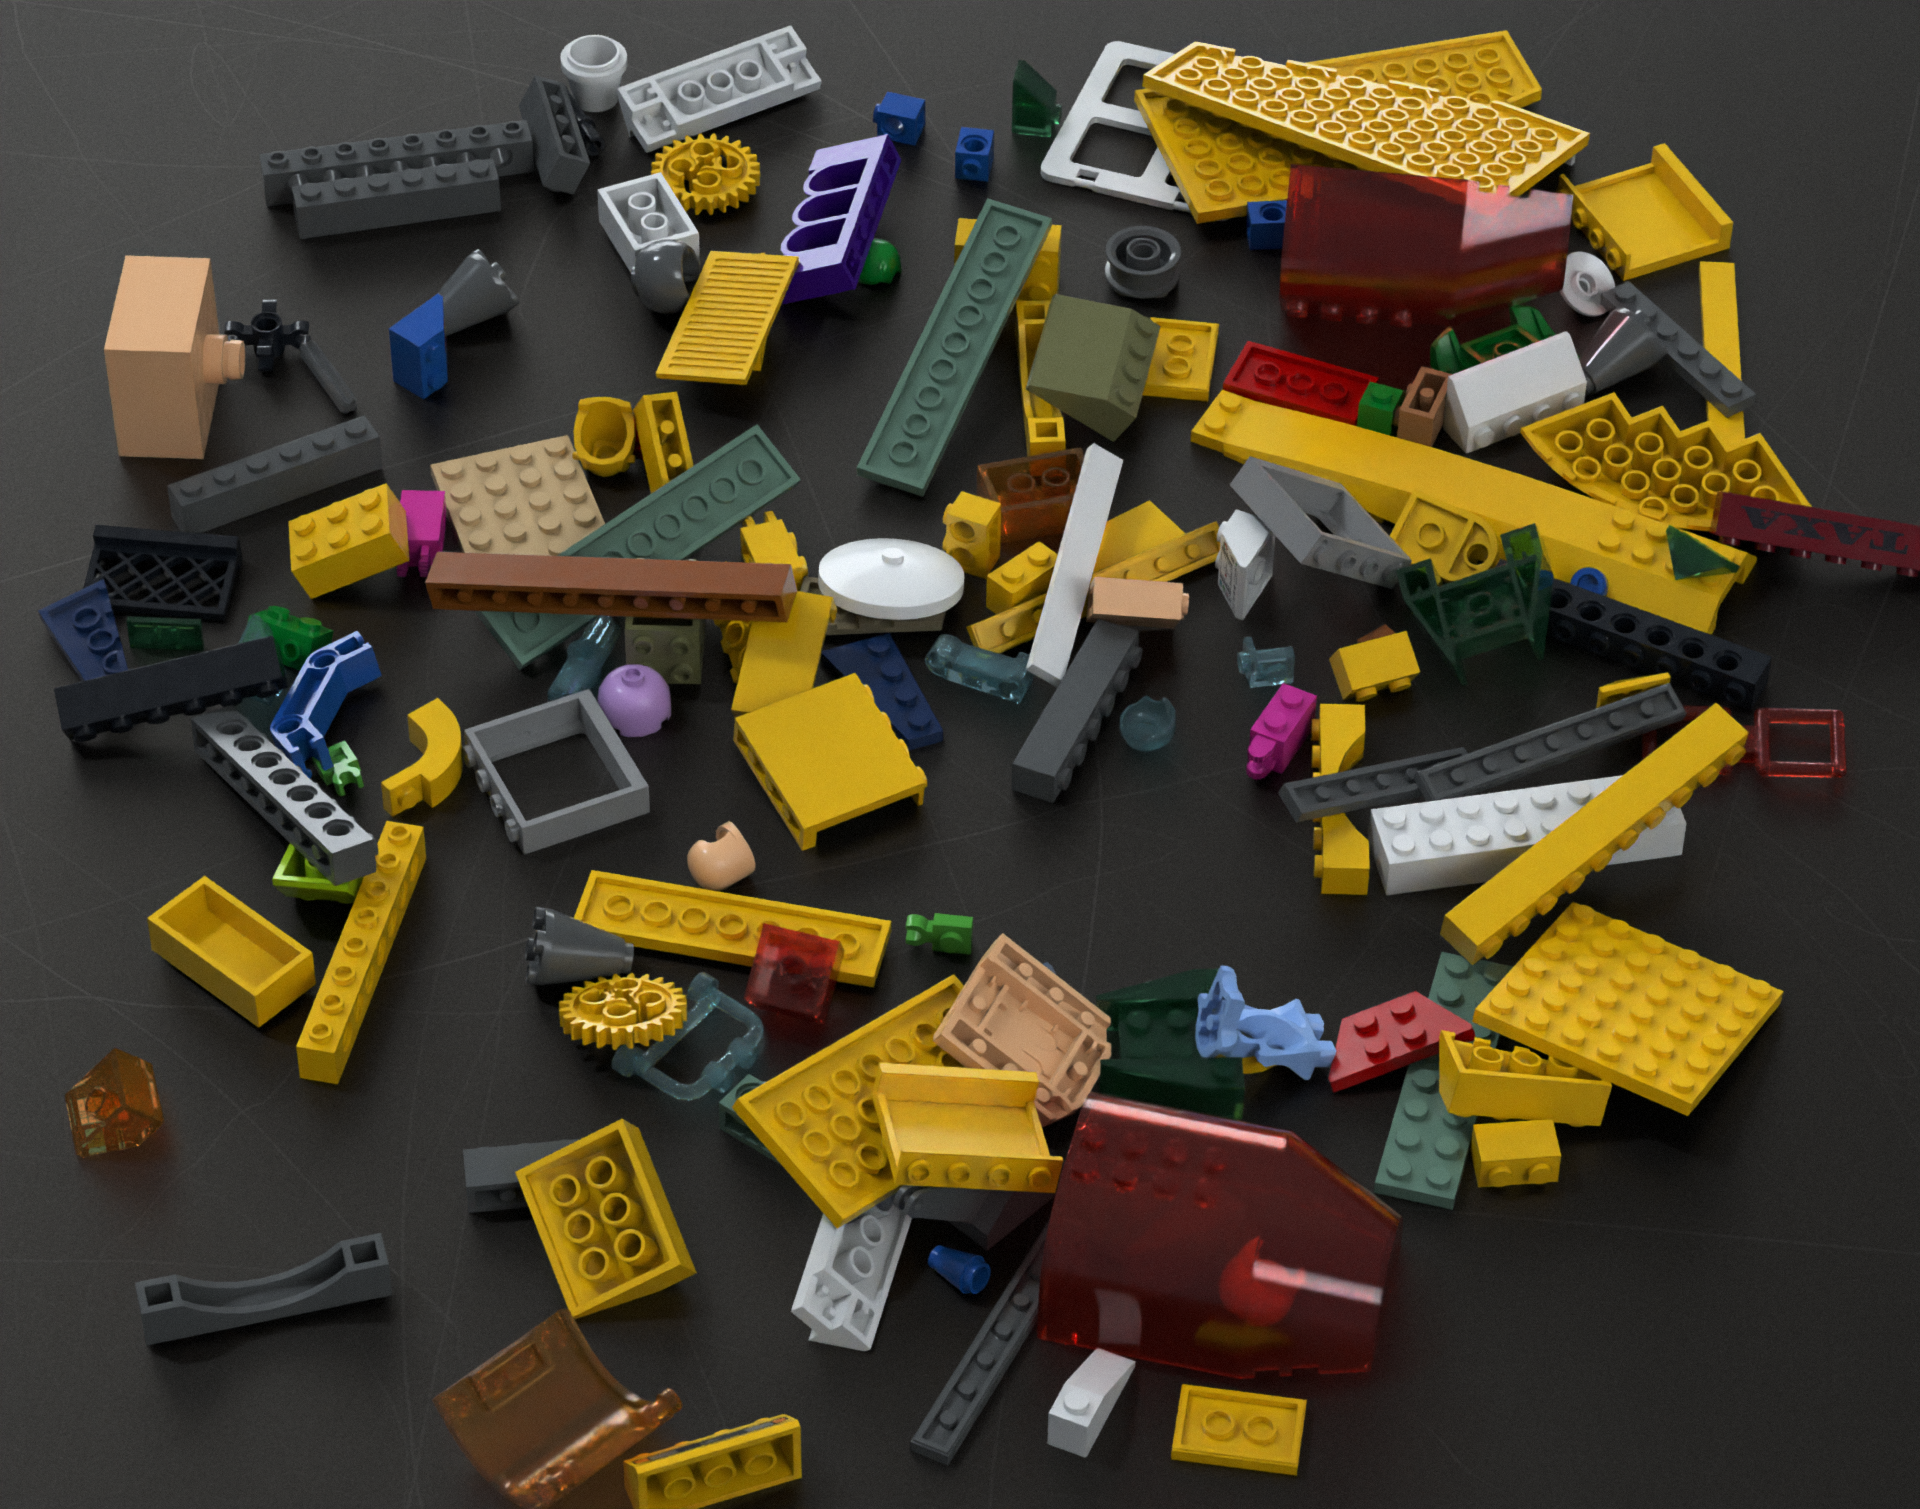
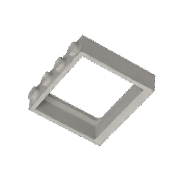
M1250 456L1230 484L1234 491L1301 564L1392 589L1403 577L1405 570L1412 562L1410 557L1341 483ZM1307 514L1320 519L1333 535L1322 532Z
M590 689L464 730L465 746H462L464 762L468 768H474L481 792H488L495 816H502L509 840L511 842L516 841L524 855L650 813L649 786ZM575 734H585L619 790L526 821L492 762Z

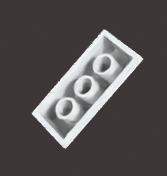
M1567 331L1448 376L1443 423L1445 432L1467 454L1505 438L1515 436L1520 433L1522 427L1584 404L1587 381L1570 334Z

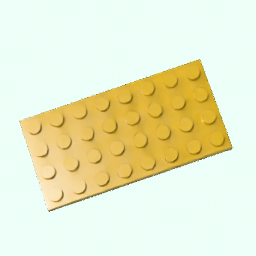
M954 974L737 1098L732 1106L737 1115L837 1229L894 1195L903 1186L895 1185L872 1098L879 1063L966 1068L933 1042V1035L964 987Z

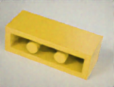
M677 392L643 395L633 409L651 494L694 466Z

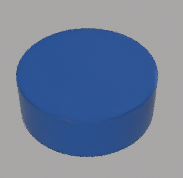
M1590 567L1578 570L1570 582L1572 585L1603 596L1607 595L1609 588L1606 576L1601 571Z

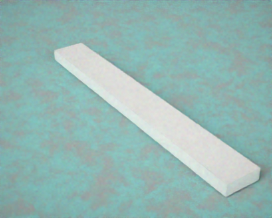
M1095 443L1086 450L1026 667L1027 671L1055 687L1060 684L1067 670L1123 463L1121 458Z

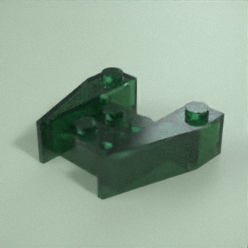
M1535 523L1500 535L1507 564L1444 585L1431 558L1396 570L1403 600L1415 623L1462 686L1468 684L1462 662L1463 659L1526 638L1538 661L1544 659L1554 574L1546 545Z
M1219 968L1192 969L1096 995V1007L1111 1018V1025L1106 1031H1117L1119 1059L1100 1060V1096L1199 1119H1242L1245 1089L1242 1057L1201 1058L1196 1046L1195 1032L1199 1012L1198 996L1200 993H1209Z

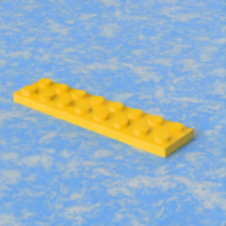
M591 870L574 916L577 920L624 938L626 943H633L634 947L873 988L891 934V921L595 870Z

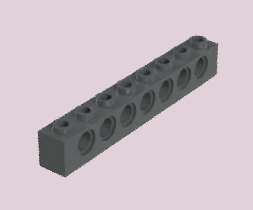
M527 120L475 125L473 127L451 130L443 129L435 132L375 138L357 142H342L334 145L310 146L302 149L259 154L262 185L267 207L293 203L292 186L434 167L442 164L470 162L477 159L493 158L498 177L534 172L532 138Z
M230 705L191 718L194 751L334 886L376 872L375 856L378 855V845L374 836L371 833L368 834L359 826L353 816H349L342 810L335 799H331L325 794L317 782H313L308 778L300 766H296L291 762L282 749L274 746L268 740L265 733L257 730L251 724L248 717L243 716Z

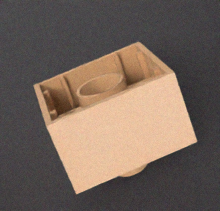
M125 256L104 347L119 456L204 459L219 384H226L228 378L230 380H240L244 377V341L234 339L229 341L227 335L219 334L210 258Z

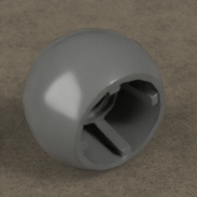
M675 239L655 241L641 250L636 258L635 266L631 270V283L634 293L640 297L645 307L660 314H677L684 311L701 273L695 251L686 243Z

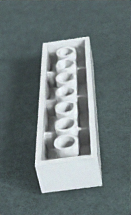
M1623 775L1371 809L1368 833L1369 846L1386 896L1489 881ZM1672 807L1666 812L1665 818L1657 827L1652 830L1647 827L1639 834L1637 841L1625 851L1619 849L1612 855V859L1607 865L1682 855L1687 823L1681 808Z

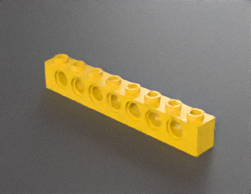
M386 821L377 843L378 855L375 856L376 872L363 878L296 1045L300 1078L332 1084L339 1083L426 861L424 827L392 821Z

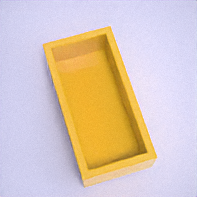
M203 876L147 918L151 949L258 1028L316 985L313 953L206 876Z

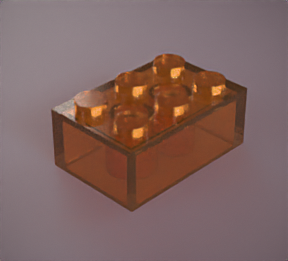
M1081 447L977 465V496L1001 503L1000 544L1064 532L1085 458Z

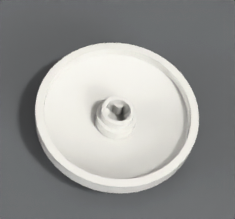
M866 539L841 545L828 552L819 564L818 585L824 596L833 597L838 607L849 612L878 619L909 620L933 616L957 604L964 591V571L958 561L952 556L930 545L902 539Z

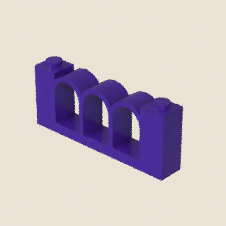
M888 134L816 150L809 167V176L803 186L807 198L796 207L792 214V221L796 228L781 243L782 256L799 257V264L782 304L856 289L901 163V158Z

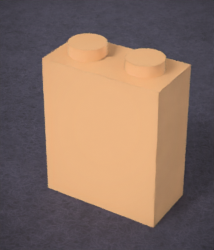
M1094 577L1088 589L1086 622L1096 623L1097 619H1101L1118 625L1174 629L1184 619V615L1188 614L1189 593H1183V583Z

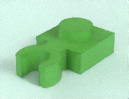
M345 740L328 747L334 767L324 771L321 768L320 762L315 757H311L315 769L326 786L334 783L338 795H346L343 787L349 783H356L359 788L364 787L358 759Z
M935 913L934 920H928L917 914L907 916L906 944L919 946L927 942L932 943V951L971 955L973 917Z

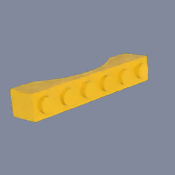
M1051 300L1016 301L1015 336L1029 474L1065 473L1066 439L1061 411L1026 390Z
M1320 704L1319 719L1311 720V741H1318V745H1312L1311 766L1319 770V772H1313L1312 778L1348 771L1363 758L1365 705ZM1345 813L1313 819V822H1320V827H1314L1313 850H1320V855L1314 856V878H1321V894L1367 895L1370 872L1369 840L1354 827Z

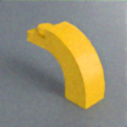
M439 698L407 714L410 742L424 755L413 765L381 782L383 808L392 817L406 809L412 808L422 800L431 808L435 807L451 794L460 780L463 770L460 726L453 712Z

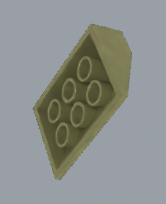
M1055 294L1051 298L1026 390L1114 442L1137 417L1160 326L1148 317L1130 308Z

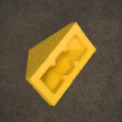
M1667 672L1619 680L1599 687L1596 708L1670 683L1671 677Z

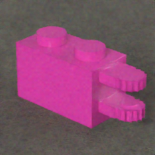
M402 490L400 503L406 511L410 561L397 566V576L406 577L408 566H418L420 577H427L436 553L443 552L447 522L445 491Z
M1285 683L1281 685L1250 729V740L1247 749L1249 762L1246 765V774L1249 777L1261 780L1262 778L1265 779V776L1271 770L1280 774L1284 772L1311 733V720L1315 719L1316 695Z

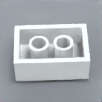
M661 172L597 189L599 222L630 273L641 250L652 242L664 239H675L692 247L700 264L699 232Z

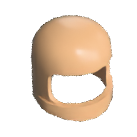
M730 821L717 828L716 842L710 843L699 840L688 852L687 863L689 871L698 885L704 889L722 891L755 871L756 863L753 853L738 828Z

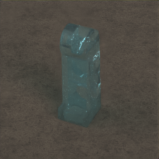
M944 634L936 639L925 656V664L932 673L946 680L1016 703L1021 702L1033 683V674L1026 670L1030 656L1026 653L1019 652L1016 658L964 644L957 637Z

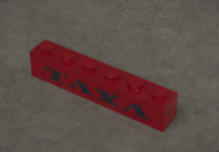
M1717 490L1710 533L1719 536L1718 543L1740 546L1741 540L1755 542L1753 549L1775 552L1776 546L1790 548L1789 555L1811 559L1812 552L1826 554L1824 561L1846 565L1847 558L1861 560V568L1882 571L1883 564L1896 567V574L1917 577L1918 571H1920L1919 525Z

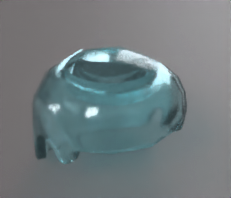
M1144 696L1137 703L1129 705L1120 715V734L1129 746L1136 750L1151 752L1162 749L1174 737L1176 710L1165 697L1161 701H1155L1148 696Z

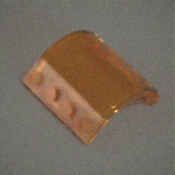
M569 1309L558 1310L432 1399L454 1440L477 1471L507 1499L527 1509H547L674 1417L675 1413L682 1409L680 1398L670 1388H666L656 1396L655 1402H651L637 1397L623 1387L596 1357Z

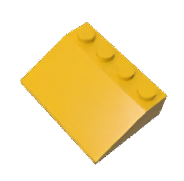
M623 1118L515 1172L573 1319L659 1292L697 1273L638 1127Z

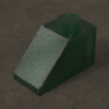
M1018 60L1013 78L1012 133L1051 137L1054 124L1060 125L1062 116V105L1057 104V90L1025 60Z

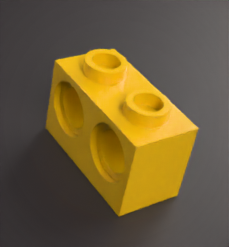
M961 491L953 504L949 503L944 511L943 524L946 525V535L942 548L947 554L958 561L965 573L986 579L1000 557L1001 503Z

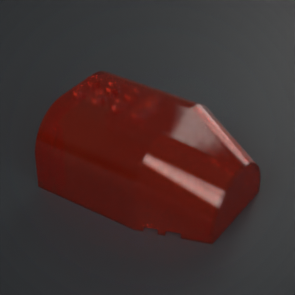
M1291 164L1280 274L1281 311H1287V316L1295 318H1307L1309 313L1320 314L1321 319L1329 321H1342V317L1356 318L1357 323L1377 324V320L1391 321V325L1396 327H1411L1412 323L1454 327L1563 290L1573 195L1530 189L1528 198L1509 196L1510 186L1497 185V194L1479 191L1480 181Z
M1090 1092L1084 1101L1077 1121L1049 1220L1040 1274L1037 1338L1093 1350L1100 1348L1118 1355L1238 1379L1255 1378V1371L1278 1370L1279 1377L1292 1376V1369L1318 1367L1319 1374L1371 1371L1401 1248L1403 1216L1292 1130Z

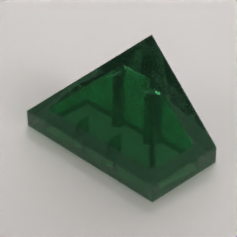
M1672 525L1668 526L1666 534L1675 580L1737 573L1740 568L1739 565L1683 530Z
M127 616L126 623L130 648L204 650L201 619Z

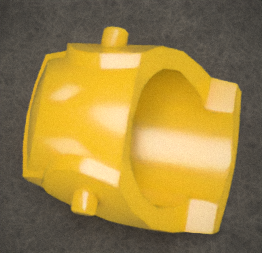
M611 397L580 399L573 430L574 447L576 449L572 455L573 460H580L584 470H589L601 477L614 476L619 472H625L630 468L631 463H635L636 460L635 455H633L636 440L635 422L630 402Z

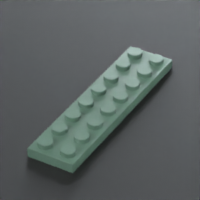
M1441 952L1428 999L1470 1023L1477 1038L1491 1040L1490 1047L1497 1049L1501 1034L1472 1022L1475 1008L1513 966L1479 960L1474 965H1471L1461 955ZM1439 1053L1408 1066L1376 1176L1374 1193L1453 1210L1471 1146L1473 1124H1477L1479 1116L1460 1117L1448 1113L1439 1092Z

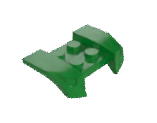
M1508 305L1510 313L1509 327L1461 345L1454 330L1449 326L1431 344L1430 365L1434 370L1455 374L1556 334L1535 307Z

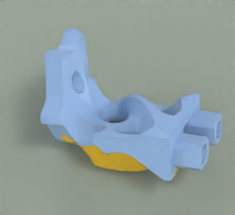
M1221 965L1209 993H1200L1198 996L1199 1012L1195 1032L1198 1052L1205 1058H1220L1232 1073L1252 1074L1263 1072L1277 1065H1284L1304 1080H1309L1315 1067L1329 1068L1331 1066L1336 1049L1332 1041H1318L1324 1031V1022L1321 1015L1305 1014L1299 999L1271 1010L1256 1009L1245 1005L1243 996L1238 990L1234 969Z

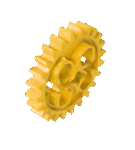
M699 133L696 140H693L688 135L685 136L684 143L673 140V148L663 146V154L656 153V161L651 163V175L661 172L684 210L688 211L690 208H694L695 215H699L702 209H707L709 215H713L716 208L726 213V206L728 205L737 209L739 208V200L748 202L749 194L755 195L756 186H760V163L757 162V155L751 154L749 146L741 148L740 140L729 143V136L717 140L716 133H713L709 139H705L703 134ZM720 155L725 156L727 168L722 167V157ZM684 180L689 181V191L691 193L686 192Z
M630 973L627 977L622 978L618 974H613L612 979L609 980L599 976L597 983L583 981L584 988L573 986L572 993H565L563 995L564 1000L559 1001L560 1027H563V1033L571 1034V1040L573 1041L582 1039V1045L596 1042L599 1049L606 1044H611L612 1049L616 1050L620 1045L625 1044L629 1049L634 1048V1043L649 1046V1040L651 1039L662 1042L664 1041L663 1034L674 1036L675 1029H682L683 1021H687L686 995H683V989L675 988L674 982L664 984L663 977L650 980L649 974H645L641 978H635L634 973Z

